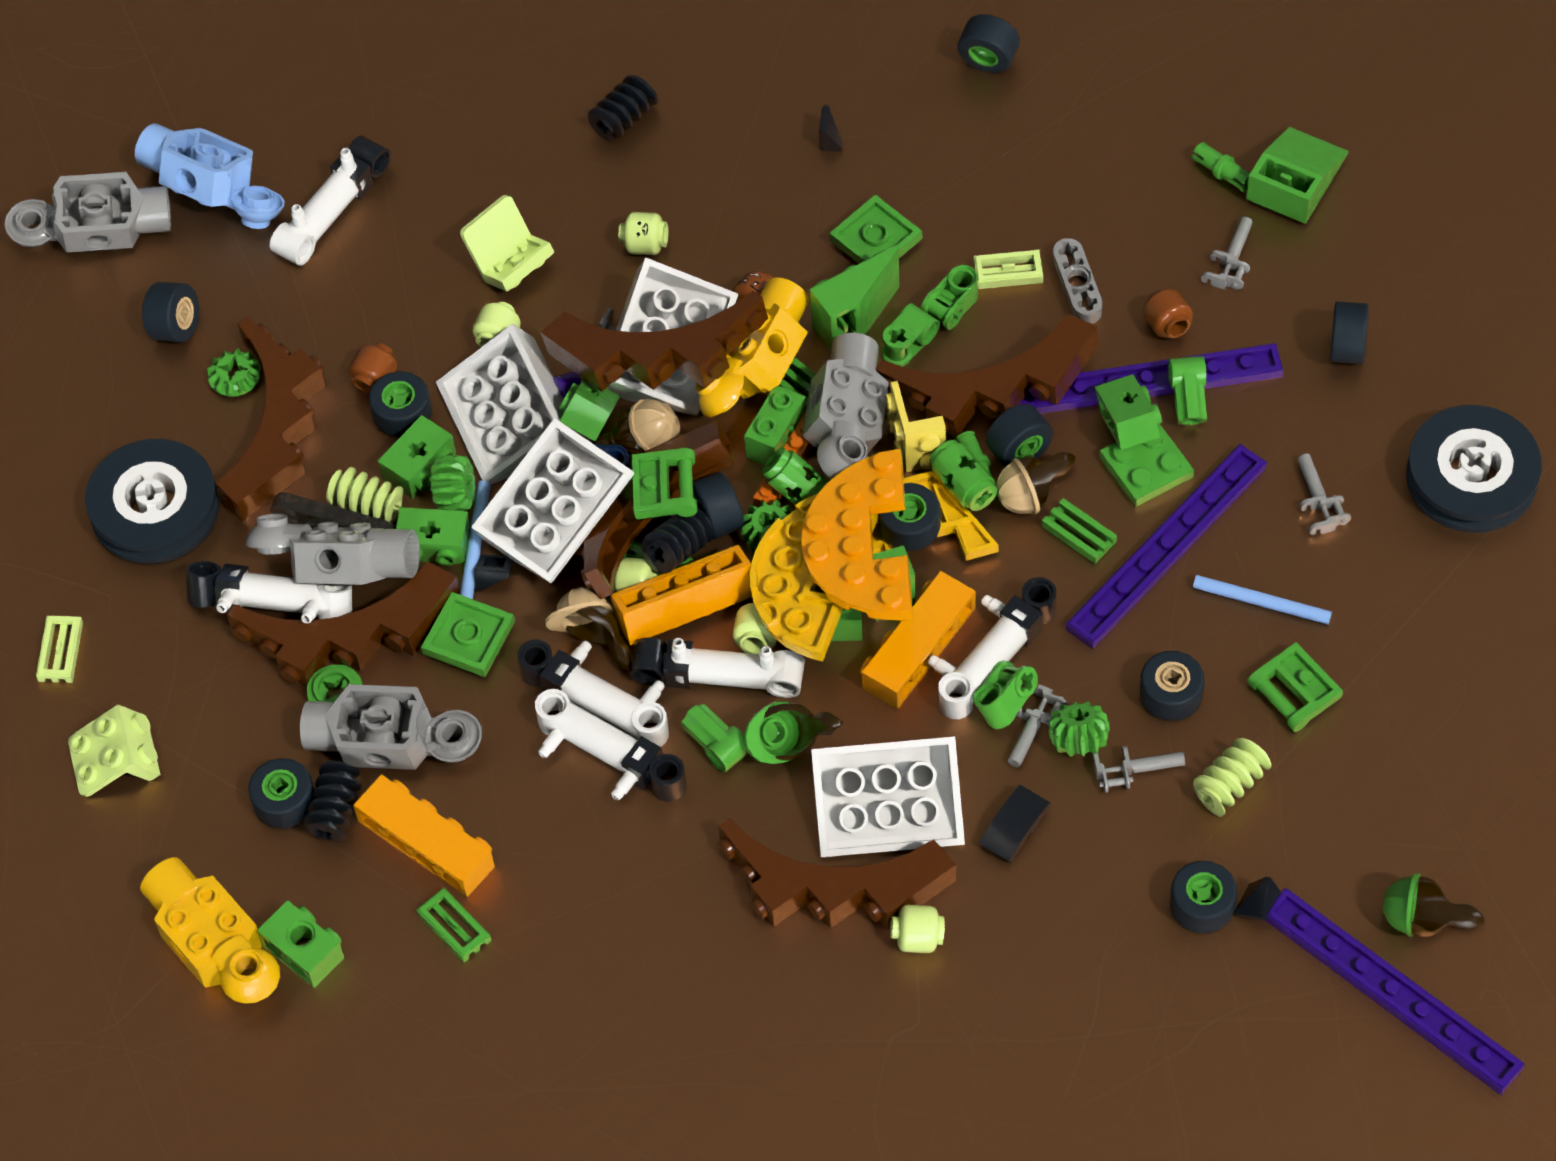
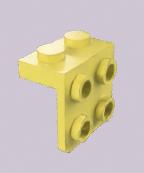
M898 381L890 382L891 393L885 394L889 412L886 413V420L889 432L895 435L896 440L893 441L894 450H901L906 473L922 469L932 470L930 457L937 447L946 442V426L943 416L909 422Z

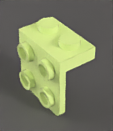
M507 195L501 196L460 231V236L484 282L506 292L518 286L524 277L534 269L541 267L545 260L555 253L550 242L530 234L514 200Z
M118 704L69 737L68 746L80 795L89 797L125 773L148 781H152L161 775L157 762L158 755L153 745L150 732L151 725L147 715Z

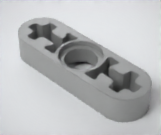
M1071 238L1061 239L1053 248V264L1073 316L1093 324L1102 315V298L1084 250L1077 240ZM1064 252H1068L1070 256H1073V265L1069 266L1068 258L1063 254ZM1073 276H1081L1087 282L1082 286H1073L1068 280ZM1086 296V302L1092 310L1087 311L1085 307H1082V297Z

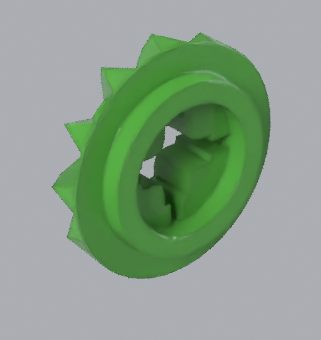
M238 348L235 352L230 353L224 350L219 358L213 357L212 365L207 368L208 381L213 390L221 395L240 396L249 392L257 385L261 376V368L258 360L253 357L251 352L243 353ZM237 365L239 371H236L234 376H232V380H230L228 371H231L233 366Z
M340 664L325 666L315 672L310 678L307 685L308 700L335 702L340 695L335 694L331 698L327 688L337 689L341 686L343 692L348 684L362 685V680L359 674L348 666Z

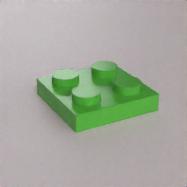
M874 195L829 233V238L834 245L860 264L872 258L875 253L887 250L895 245L899 248L900 258L922 239V230L877 195Z
M1160 423L1157 424L1160 438L1121 450L1117 442L1100 450L1099 458L1135 507L1194 478V469Z
M451 592L421 646L422 654L486 677L515 623L514 614Z

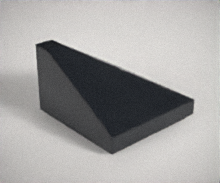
M824 105L821 110L819 127L820 148L822 151L842 152L843 144L829 105Z
M480 555L475 568V590L482 591L509 578L514 561L505 555Z
M1264 877L1250 883L1236 907L1234 915L1265 921L1281 893L1272 878Z

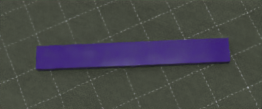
M1276 343L1187 356H1204L1206 364V386H1204V389L1283 377V367ZM1169 359L1081 372L1058 405L1047 400L1040 401L1033 397L1030 392L1026 394L1020 404L1032 405L1040 414L1098 405L1095 386L1132 374L1140 386H1146L1150 397L1174 394V389H1171L1169 383Z
M1239 444L1066 623V630L1091 649H1094L1266 469L1267 462Z
M1285 887L1279 894L1266 918L1268 923L1498 1094L1502 1095L1523 1070L1525 1063Z

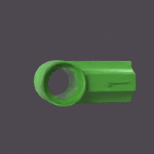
M1204 356L1170 358L1168 361V375L1170 387L1174 389L1177 424L1186 426L1206 422L1207 411L1204 386H1206V364Z
M696 704L687 712V715L682 720V728L705 749L709 760L723 773L727 772L749 753L745 746L743 732L735 726L729 728L705 704Z

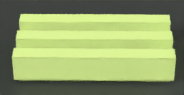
M1039 250L974 256V268L978 275V289L1043 283ZM1034 262V264L1016 265V266H1015V264ZM1000 265H1002V267L982 269V267L1000 266Z
M46 617L36 672L38 682H45L46 679H51L52 682H59V679H65L66 683H73L83 627L81 617ZM60 624L53 669H48L55 625ZM69 625H72L64 670H61Z

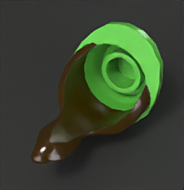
M773 702L754 714L747 723L744 734L745 746L749 754L758 762L768 764L785 763L799 758L810 751L818 735L833 734L836 729L843 725V721L829 712H820L813 715L803 705L796 703Z
M1414 873L1413 876L1398 879L1390 885L1384 894L1383 912L1387 921L1395 929L1406 933L1409 937L1413 935L1422 937L1433 936L1446 925H1452L1465 930L1476 926H1483L1485 923L1483 915L1475 907L1449 902L1440 886L1433 879L1421 876L1420 873Z

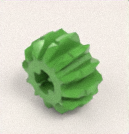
M444 455L443 457L436 458L431 466L430 490L433 493V502L439 510L463 511L470 509L475 501L476 477L473 474L474 467L470 464L467 456Z
M764 499L760 502V507L750 504L748 514L743 515L744 524L740 530L741 538L747 542V548L750 552L757 549L766 531L778 518L783 520L792 512L789 505L780 507L778 499L772 505H767Z
M1074 701L1073 705L1070 706L1061 705L1060 710L1052 712L1049 727V738L1052 744L1056 746L1057 752H1067L1069 757L1075 754H1081L1084 757L1088 752L1098 753L1099 748L1107 746L1108 731H1110L1107 714L1102 712L1101 706H1091L1089 701L1083 704H1077Z

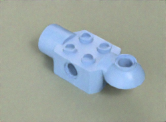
M157 123L147 126L138 138L135 147V160L137 164L158 173L159 184L167 186L177 194L186 195L205 206L225 205L234 209L241 217V222L245 226L254 229L268 227L270 220H273L284 207V199L278 193L263 186H250L253 150L203 128L173 131Z

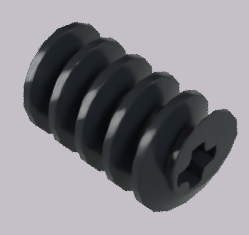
M628 75L623 79L622 83L614 88V91L609 92L605 99L597 103V107L589 111L588 120L599 136L611 142L614 138L613 134L617 137L623 136L624 128L630 129L633 126L632 120L639 121L642 118L641 112H649V104L656 105L659 102V98L654 89L644 79Z
M697 508V513L690 517H683L678 514L673 515L652 532L648 533L642 542L643 557L647 564L654 571L660 574H667L690 556L697 553L698 550L705 547L706 543L711 542L714 536V529L707 514Z
M326 761L319 768L320 776L315 781L316 788L311 795L312 801L308 805V813L304 818V825L310 834L319 839L342 842L347 837L346 832L342 829L349 828L351 822L347 817L352 816L354 813V808L350 804H354L358 800V796L354 792L359 791L362 786L361 782L356 779L360 775V771L358 768L344 762Z

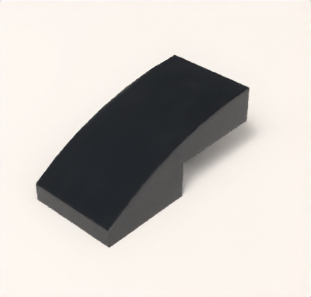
M1019 785L997 813L979 841V844L1012 863L1029 833L1033 834L1051 803Z

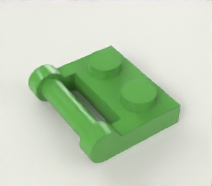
M679 448L632 454V471L635 473L633 475V510L636 520L677 514L683 517H690L697 513V501L693 498L692 466L695 464L694 450ZM669 466L679 467L680 498L670 499Z
M1297 642L1257 669L1247 680V683L1253 690H1259L1288 720L1287 725L1294 732L1303 729L1311 719L1341 699L1343 695V690ZM1276 675L1300 700L1304 707L1297 710L1269 679Z

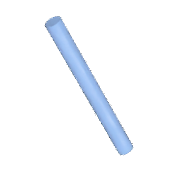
M484 480L479 481L477 485L460 595L473 599L475 568L482 546V538L474 531L472 525L488 506L491 483Z
M1196 575L1193 588L1327 625H1329L1332 611L1200 575Z

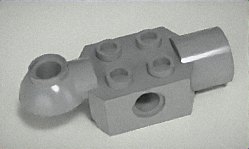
M126 172L60 176L53 187L52 199L54 206L36 199L21 201L10 209L5 219L6 232L14 242L25 247H38L48 241L58 240L66 252L133 248L140 234L171 232L168 187L137 188ZM30 225H38L35 228H27Z
M844 333L837 336L832 342L830 360L825 362L810 382L803 437L813 446L818 447L817 459L819 465L830 479H833L837 474L854 463L869 457V451L882 436L886 406L885 394H887L889 382L876 371L879 353L877 342L871 337L860 333Z
M265 514L256 518L257 525L252 528L245 541L247 547L258 548V553L281 554L291 550L293 580L296 583L363 585L385 578H413L417 573L420 560V544L415 530L371 528L370 523H354L350 527H338L336 522H323L317 524V527L311 528L309 524L288 523V516L285 514Z
M348 684L335 702H305L300 719V739L304 750L339 752L344 763L354 767L415 770L426 756H434L438 760L448 763L462 762L468 759L480 745L482 727L475 716L462 710L446 711L432 718L418 687ZM461 737L458 741L450 743L453 738Z

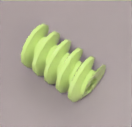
M349 467L344 474L342 470H338L333 474L327 488V503L333 506L338 505L339 508L345 511L350 510L355 515L362 514L363 518L367 520L374 519L379 525L386 524L389 527L395 522L399 514V508L402 507L404 493L402 487L397 486L391 493L392 484L386 481L379 488L380 479L376 476L372 477L367 484L368 474L361 472L356 477V469L354 467Z
M1237 738L1232 742L1231 747L1226 748L1222 752V756L1217 757L1213 761L1212 766L1204 769L1203 775H1199L1194 779V791L1202 804L1210 812L1221 817L1225 814L1223 805L1232 807L1235 804L1233 796L1237 798L1244 796L1242 786L1248 789L1254 786L1252 777L1259 780L1263 777L1261 768L1271 769L1270 758L1254 742L1245 738Z

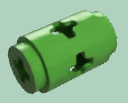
M949 440L935 449L930 457L932 471L963 507L970 508L971 511H978L993 501L998 490L995 486L994 478L964 444L957 443L955 440Z
M784 447L778 449L767 460L761 472L766 477V482L793 505L819 493L829 482L793 450L787 451ZM803 467H805L806 469H807V468L809 469V472H808V473H809L811 476H809V477L806 476V473H807V472H806L805 469H803ZM787 487L791 489L790 492L794 497L787 495Z

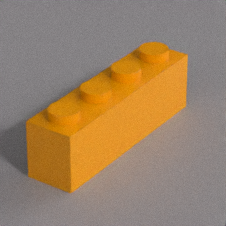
M736 545L674 569L667 574H661L615 592L611 595L619 628L628 643L633 645L638 639L653 637L752 598L750 589V569L752 564L740 546Z
M942 571L939 572L933 581L928 580L924 584L919 595L920 598L912 606L913 619L900 620V624L894 631L889 630L882 639L880 649L874 657L870 655L861 667L860 673L862 674L863 690L897 710L931 667L928 665V659L932 655L939 657L976 608V591Z
M381 774L353 805L358 822L467 898L495 867L491 852L492 848L485 840L478 836L475 838L469 836L455 819L451 817L445 819L439 815L436 808L429 801L423 798L420 800L410 795L408 788L396 779L390 781Z

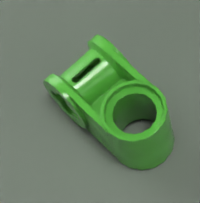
M968 265L955 266L937 287L928 293L921 305V309L941 321L945 329H953L978 299V275L976 271Z
M908 304L883 332V343L885 345L882 349L883 360L901 367L907 365L924 346L933 340L939 330L940 321L914 304Z
M1004 660L994 665L989 676L973 695L974 704L991 728L1001 729L1012 723L1018 711L1037 687L1038 676L1036 670L1029 666L1014 667L1011 662Z

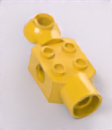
M779 277L768 280L760 296L763 297L769 319L758 330H755L742 341L734 351L726 355L729 368L719 379L713 381L707 388L698 383L695 386V391L699 393L701 412L706 418H712L728 411L734 406L740 396L744 399L756 393L770 392L781 383L808 333L799 324V321L809 304V297L799 285Z
M177 857L168 858L160 862L147 873L141 883L140 891L158 911L154 921L162 939L205 988L221 985L228 997L236 1002L245 1004L259 1002L267 998L276 989L280 979V966L274 956L261 949L262 943L256 924L214 876L197 879L182 860ZM248 968L256 969L250 975H241Z

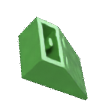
M1289 127L1262 153L1251 171L1248 179L1246 199L1306 224L1347 157L1348 150Z
M895 245L887 250H881L875 253L872 258L858 265H851L842 273L829 280H822L810 289L812 328L830 352L833 340L841 334L860 333L865 335L899 289V248Z

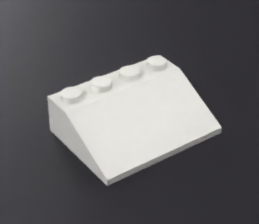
M645 257L637 268L616 330L625 332H657L684 327L710 318L733 306L736 303L738 293ZM678 369L668 380L663 381L654 390L627 371L616 382L607 387V389L620 395V398L627 401L657 400L668 404L673 411L695 416L698 415L700 410L699 393L695 391L697 382Z
M511 324L436 381L481 479L490 482L491 485L509 478L553 419L556 418L560 421L564 414V411L559 409L564 399L554 383V377L534 337L514 324Z
M554 418L472 525V528L484 541L551 584L635 473Z
M955 736L811 749L821 857L917 849L933 839L940 847L965 845Z

